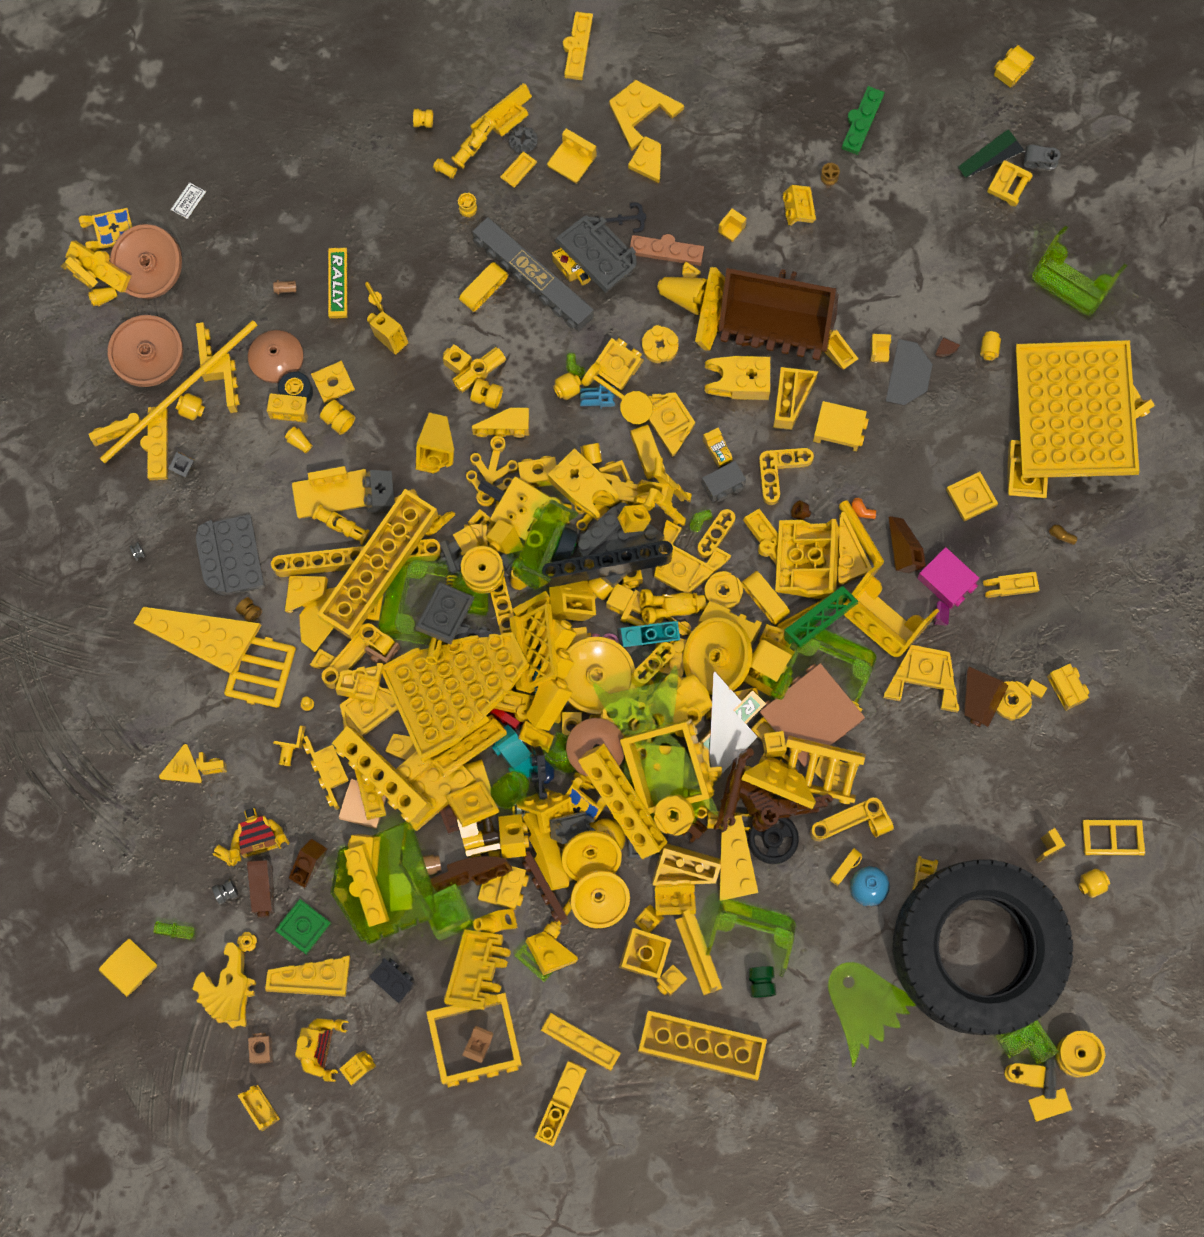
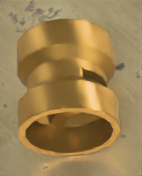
M250 597L244 598L235 609L240 615L244 616L247 622L256 621L263 611L259 606L253 604V600Z

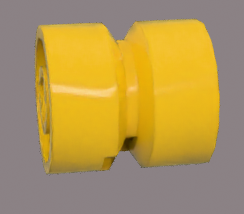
M478 378L474 384L470 400L478 404L484 402L485 406L497 409L504 388L494 383L489 385L488 381Z
M336 400L330 401L320 413V419L327 425L332 424L331 428L339 435L347 432L355 421V416L350 411L344 410V407Z

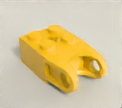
M730 356L705 361L706 369L718 372L722 376L721 380L705 385L704 391L706 393L730 397L731 399L769 400L770 357Z
M575 448L547 474L549 482L575 507L577 506L595 519L600 517V513L593 504L596 498L605 496L614 501L619 499L617 492L602 473Z

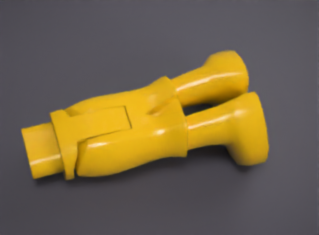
M642 589L640 592V607L644 608L642 610V619L646 625L655 623L658 618L698 613L699 610H705L707 606L705 596L697 595V593L654 596L650 589ZM661 605L660 609L652 608V606Z

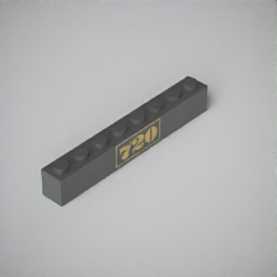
M489 217L472 231L473 241L479 248L483 247L490 258L498 260L500 266L506 271L509 270L516 281L523 282L530 293H535L545 306L549 305L553 313L557 317H562L566 320V324L571 329L575 328L579 332L594 318V310Z

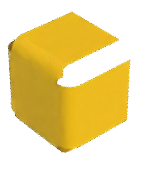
M763 637L752 654L750 670L744 682L771 697L772 692L774 693L788 669L786 665L790 659H793L795 651L770 637ZM754 669L764 674L760 681L749 676Z

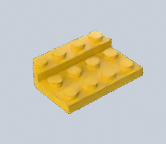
M448 749L422 762L416 751L396 768L433 805L418 824L410 822L416 831L449 804L446 795L465 788L476 781L464 764L446 777H443L432 765V760ZM396 784L391 789L392 794L397 790ZM410 797L405 800L406 807L410 804Z

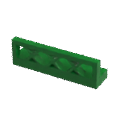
M841 586L784 630V640L788 644L794 642L801 648L856 606L858 600L846 588ZM847 598L851 601L847 605H842L844 602H846ZM836 609V614L827 616ZM821 621V625L819 627H813ZM807 631V635L799 640L798 638Z

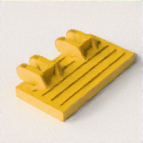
M464 929L445 995V1004L484 1010L486 1003L496 1004L498 1002L497 996L482 993V991L498 993L501 990V985L492 983L496 967L506 968L508 962L504 959L492 957V955L500 957L510 956L511 951L509 949L498 947L502 946L503 935Z

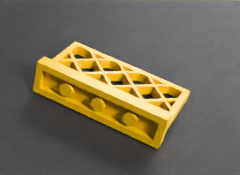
M548 603L521 617L513 616L509 618L510 630L515 635L530 665L516 682V689L527 693L534 692L536 686L558 676L551 605ZM545 612L543 621H540L542 613ZM529 619H533L529 627ZM537 623H539V624H540V627H539V629H538V631H537V634H535V633H534L535 627H536ZM546 628L547 634L545 638L542 639L541 636ZM531 636H534L535 638L531 644L530 638ZM539 641H541L542 645L539 651L537 652L535 649ZM548 646L549 652L547 656L544 657L543 654ZM533 653L536 654L534 661L532 660ZM543 659L544 662L539 670L537 666L540 660ZM550 664L551 673L546 675L545 671ZM536 671L538 672V675L536 679L533 681L532 676Z
M689 910L684 911L682 917L676 919L675 922L704 996L721 990L722 986L695 914H690Z

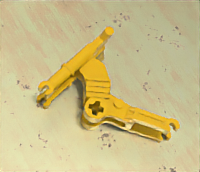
M656 457L653 476L659 483L643 479L638 484H633L634 482L630 480L621 482L618 476L602 473L606 480L612 483L611 486L617 492L619 499L614 501L600 496L595 499L594 503L613 507L619 503H626L629 506L644 504L643 506L647 512L651 511L656 503L666 515H669L674 520V524L685 526L686 518L672 506L673 503L671 501L673 493L680 501L687 500L688 502L691 501L692 494L685 492L667 473L662 471L663 458Z

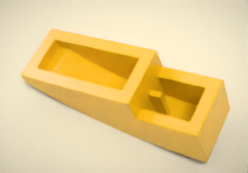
M833 330L828 350L824 353L844 370L856 362L858 357L839 332Z

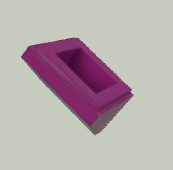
M938 601L935 609L937 608L939 612L934 617V624L947 626L949 624L950 609L942 601Z

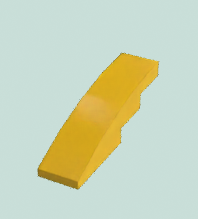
M525 813L523 820L531 832L528 839L537 853L534 859L550 889L567 888L569 881L567 873L563 868L562 856L557 842L551 839V832L546 834L540 832L537 814Z

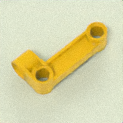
M369 623L363 624L353 639L329 667L322 672L324 684L330 689L336 688L340 672L351 670L366 653V646L386 657L396 642L374 625ZM365 632H374L371 637H364ZM329 675H336V679L334 681H327V677Z
M870 798L816 822L810 829V837L814 841H823L855 825L868 821L870 830L876 838L894 830V826L882 802L877 798ZM874 803L877 806V812L869 811L868 804ZM821 827L824 830V836H817L814 831L815 828Z

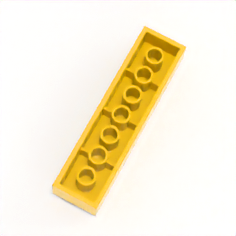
M404 489L317 614L318 617L352 640L437 518V509Z

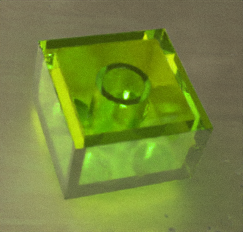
M456 884L420 901L434 936L440 941L473 926L474 917L461 888Z

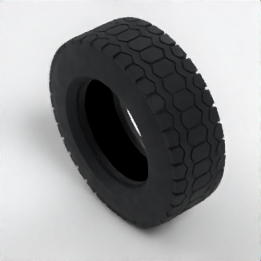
M989 859L953 864L928 876L914 888L905 900L898 914L893 934V959L897 975L913 1003L938 1024L957 1032L973 1035L1011 1033L1041 1018L1055 1004L1059 995L1062 994L1071 972L1070 967H1072L1073 940H1071L1072 933L1070 925H1068L1069 921L1065 911L1062 910L1063 907L1053 892L1036 876L1018 866ZM970 900L988 901L1002 907L1016 921L1024 941V958L1017 976L1004 989L985 996L968 992L956 984L946 972L939 953L940 933L946 919L958 906Z

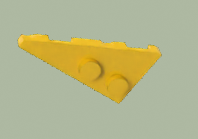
M845 512L839 515V586L865 575L872 569Z

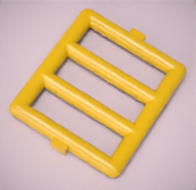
M255 637L251 644L287 652L284 663L245 654L241 661L282 670L279 681L238 672L240 662L234 674H229L224 694L227 697L245 700L247 704L255 705V703L278 708L281 704L296 648L292 645L275 642L273 638L265 637V639ZM238 679L277 688L274 699L233 690L235 681Z

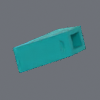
M678 621L618 628L619 644L623 647L680 640Z

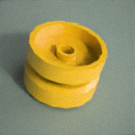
M477 546L468 550L463 556L461 573L469 589L473 592L484 594L496 590L501 585L504 578V567L497 551L487 546Z
M1075 1031L1062 1037L1058 1042L1055 1050V1059L1060 1070L1066 1075L1074 1078L1086 1077L1096 1073L1102 1067L1105 1059V1050L1100 1039L1093 1033ZM1078 1052H1082V1057L1078 1056Z

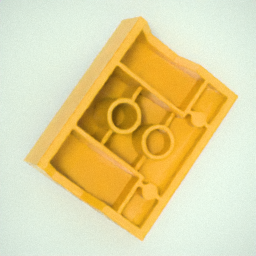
M831 519L823 524H810L803 520H779L776 592L824 599L836 591L839 526L836 519Z

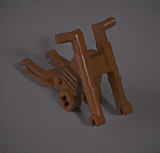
M749 748L739 754L731 763L723 798L720 800L721 806L718 819L713 828L717 830L720 825L722 827L721 832L724 833L728 827V820L730 821V827L735 824L734 816L740 798L743 799L742 801L749 815L754 816L752 819L753 827L760 832L769 829L780 818L818 813L819 808L828 806L825 799L831 802L833 798L829 794L814 797L816 803L813 809L791 800L772 799L767 790L741 780L745 772L746 760L754 754V751Z

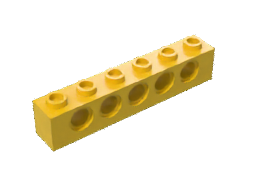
M346 726L332 742L336 747V753L343 758L346 757L349 760L348 764L354 770H359L362 773L361 777L369 784L372 782L376 786L374 790L382 797L385 795L389 799L387 801L388 804L395 810L398 808L402 812L401 817L408 823L412 821L418 824L433 807L354 728ZM357 746V752L352 754L353 747ZM370 758V765L365 767L366 760ZM383 771L384 776L381 780H379L378 775L380 772ZM396 784L397 790L392 794L391 789ZM410 797V804L406 807L405 800Z
M603 743L587 751L578 762L601 795L604 803L612 812L613 817L623 829L624 834L634 846L635 851L641 859L660 852L666 845L667 840L605 744Z

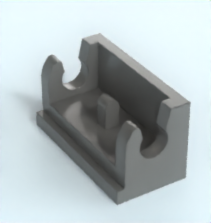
M584 811L550 819L551 839L564 844L582 832L596 831L589 824L594 822V819Z

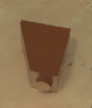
M969 667L967 670L965 716L970 718V723L977 727H980L981 724L989 727L1009 685L972 667Z
M267 860L248 861L247 869L252 913L257 915L258 918L269 917V914H275L273 866Z

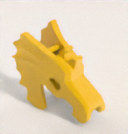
M229 942L224 950V954L229 956L227 967L220 973L219 985L215 987L211 978L207 977L204 972H201L195 980L193 990L199 994L197 1002L205 1007V1011L213 1019H216L219 1024L225 1022L234 1029L237 1026H247L248 997L255 996V992L249 991L251 985H256V981L244 975V952L234 943Z

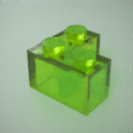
M1038 1020L1022 1029L1009 1033L998 1041L1009 1058L1016 1056L1027 1048L1037 1065L1042 1064L1059 1053Z

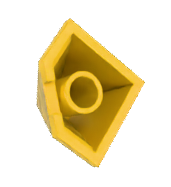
M429 413L417 441L416 470L434 474L440 468L453 465L454 446L448 418Z

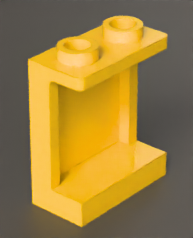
M823 401L813 442L820 443L821 440L853 447V451L857 452L858 446L862 447L865 437L861 433L862 429L866 430L869 420L865 418L867 411Z

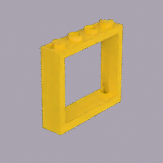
M691 719L625 736L620 740L636 794L649 814L655 813L656 805L653 804L635 744L637 741L683 729L702 792L685 797V799L690 803L710 799L714 795V784L708 776L709 767L702 756L703 747L697 740L696 735L698 731Z
M506 993L495 995L498 998V1002L496 1004L486 1003L485 1008L502 1004L514 1060L447 1076L435 1020L479 1009L452 1005L427 1012L443 1085H447L448 1088L459 1085V1081L467 1080V1083L478 1081L479 1076L487 1075V1078L498 1076L500 1071L506 1070L507 1073L518 1071V1067L522 1066Z

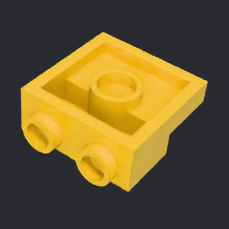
M611 338L596 362L601 366L599 375L620 390H623L631 376L635 375L644 359L641 358L642 353L633 348L631 351L626 347L627 343L622 339L618 338L615 340Z
M512 866L513 871L482 884L478 900L516 910L517 906L522 905L524 895L521 894L523 887L527 886L529 876L526 875L527 871Z

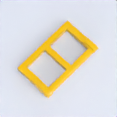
M1142 820L1082 821L1084 855H1145ZM1089 826L1110 827L1111 849H1091ZM1116 826H1136L1137 849H1117Z

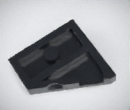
M541 746L533 747V754L530 755V764L533 766V772H530V783L534 784L539 799H547V793L544 788V781H546L545 755Z

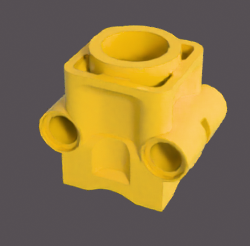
M676 674L667 675L654 691L653 696L645 703L650 708L651 715L656 719L658 727L691 719L696 727L702 717L712 708V702L706 687L694 674L683 679ZM683 729L662 735L665 738L675 733L679 737H685Z

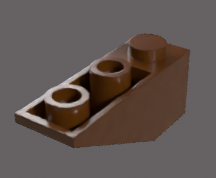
M890 516L889 527L896 571L911 573L926 567L923 547L905 520Z

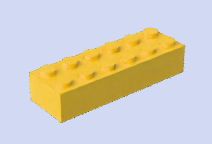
M648 1011L638 1052L758 1081L767 1039Z

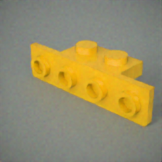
M521 84L471 124L472 131L474 128H478L483 121V117L486 116L497 126L496 129L493 128V131L503 136L529 114L522 107L525 102L532 98L527 85Z
M305 736L304 740L306 743L303 744L307 755L310 753L312 755L311 765L315 772L319 771L321 777L318 778L322 789L326 788L329 794L326 796L330 807L334 805L335 809L338 810L340 807L332 788L349 781L333 745L315 752L308 736Z

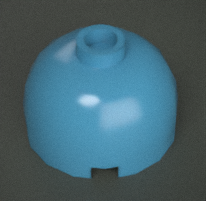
M867 866L859 869L850 880L851 895L856 902L863 906L879 905L889 894L890 883L887 875L877 867Z

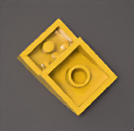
M1009 441L1008 496L1046 498L1048 477L1022 478L1020 441Z

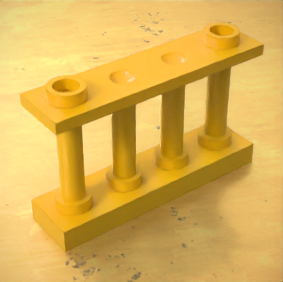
M788 736L786 747H789L791 751L788 769L795 770L798 754L801 753V750L809 752L810 759L805 780L811 793L819 795L829 794L832 798L839 799V802L843 804L855 803L856 795L850 793L856 768L859 767V764L864 765L866 754ZM821 755L827 756L830 760L823 787L812 785L817 760ZM840 760L847 761V764H849L843 792L831 789L837 762H840Z

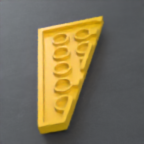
M143 607L134 621L136 626L231 675L234 674L262 626L260 623Z

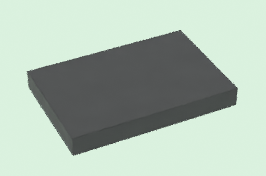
M439 582L415 630L451 645L474 601V597Z

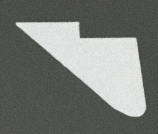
M714 672L709 758L711 767H722L723 773L731 765L733 759L743 753L757 736L733 710L742 701L732 690H729L725 682Z

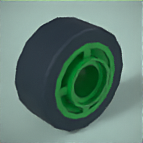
M562 527L552 548V561L570 559L575 549L577 531Z

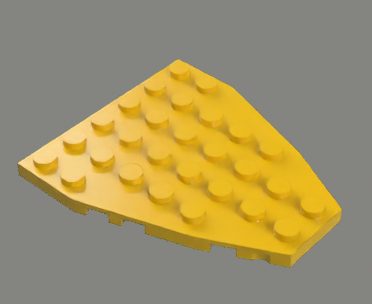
M513 632L503 633L502 635L489 634V637L481 638L477 635L455 639L451 645H441L438 662L435 665L427 664L425 661L428 648L422 650L420 648L412 649L383 665L382 675L422 762L459 743L503 700L530 666Z

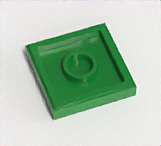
M299 899L275 931L307 955L331 925V922Z

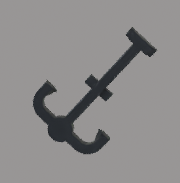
M633 202L630 203V208L637 207L639 209L637 215L622 217V214H620L618 217L606 218L605 220H607L606 223L619 222V225H623L624 221L638 220L641 223V227L633 229L635 234L641 233L644 230L646 214L643 212L641 204Z

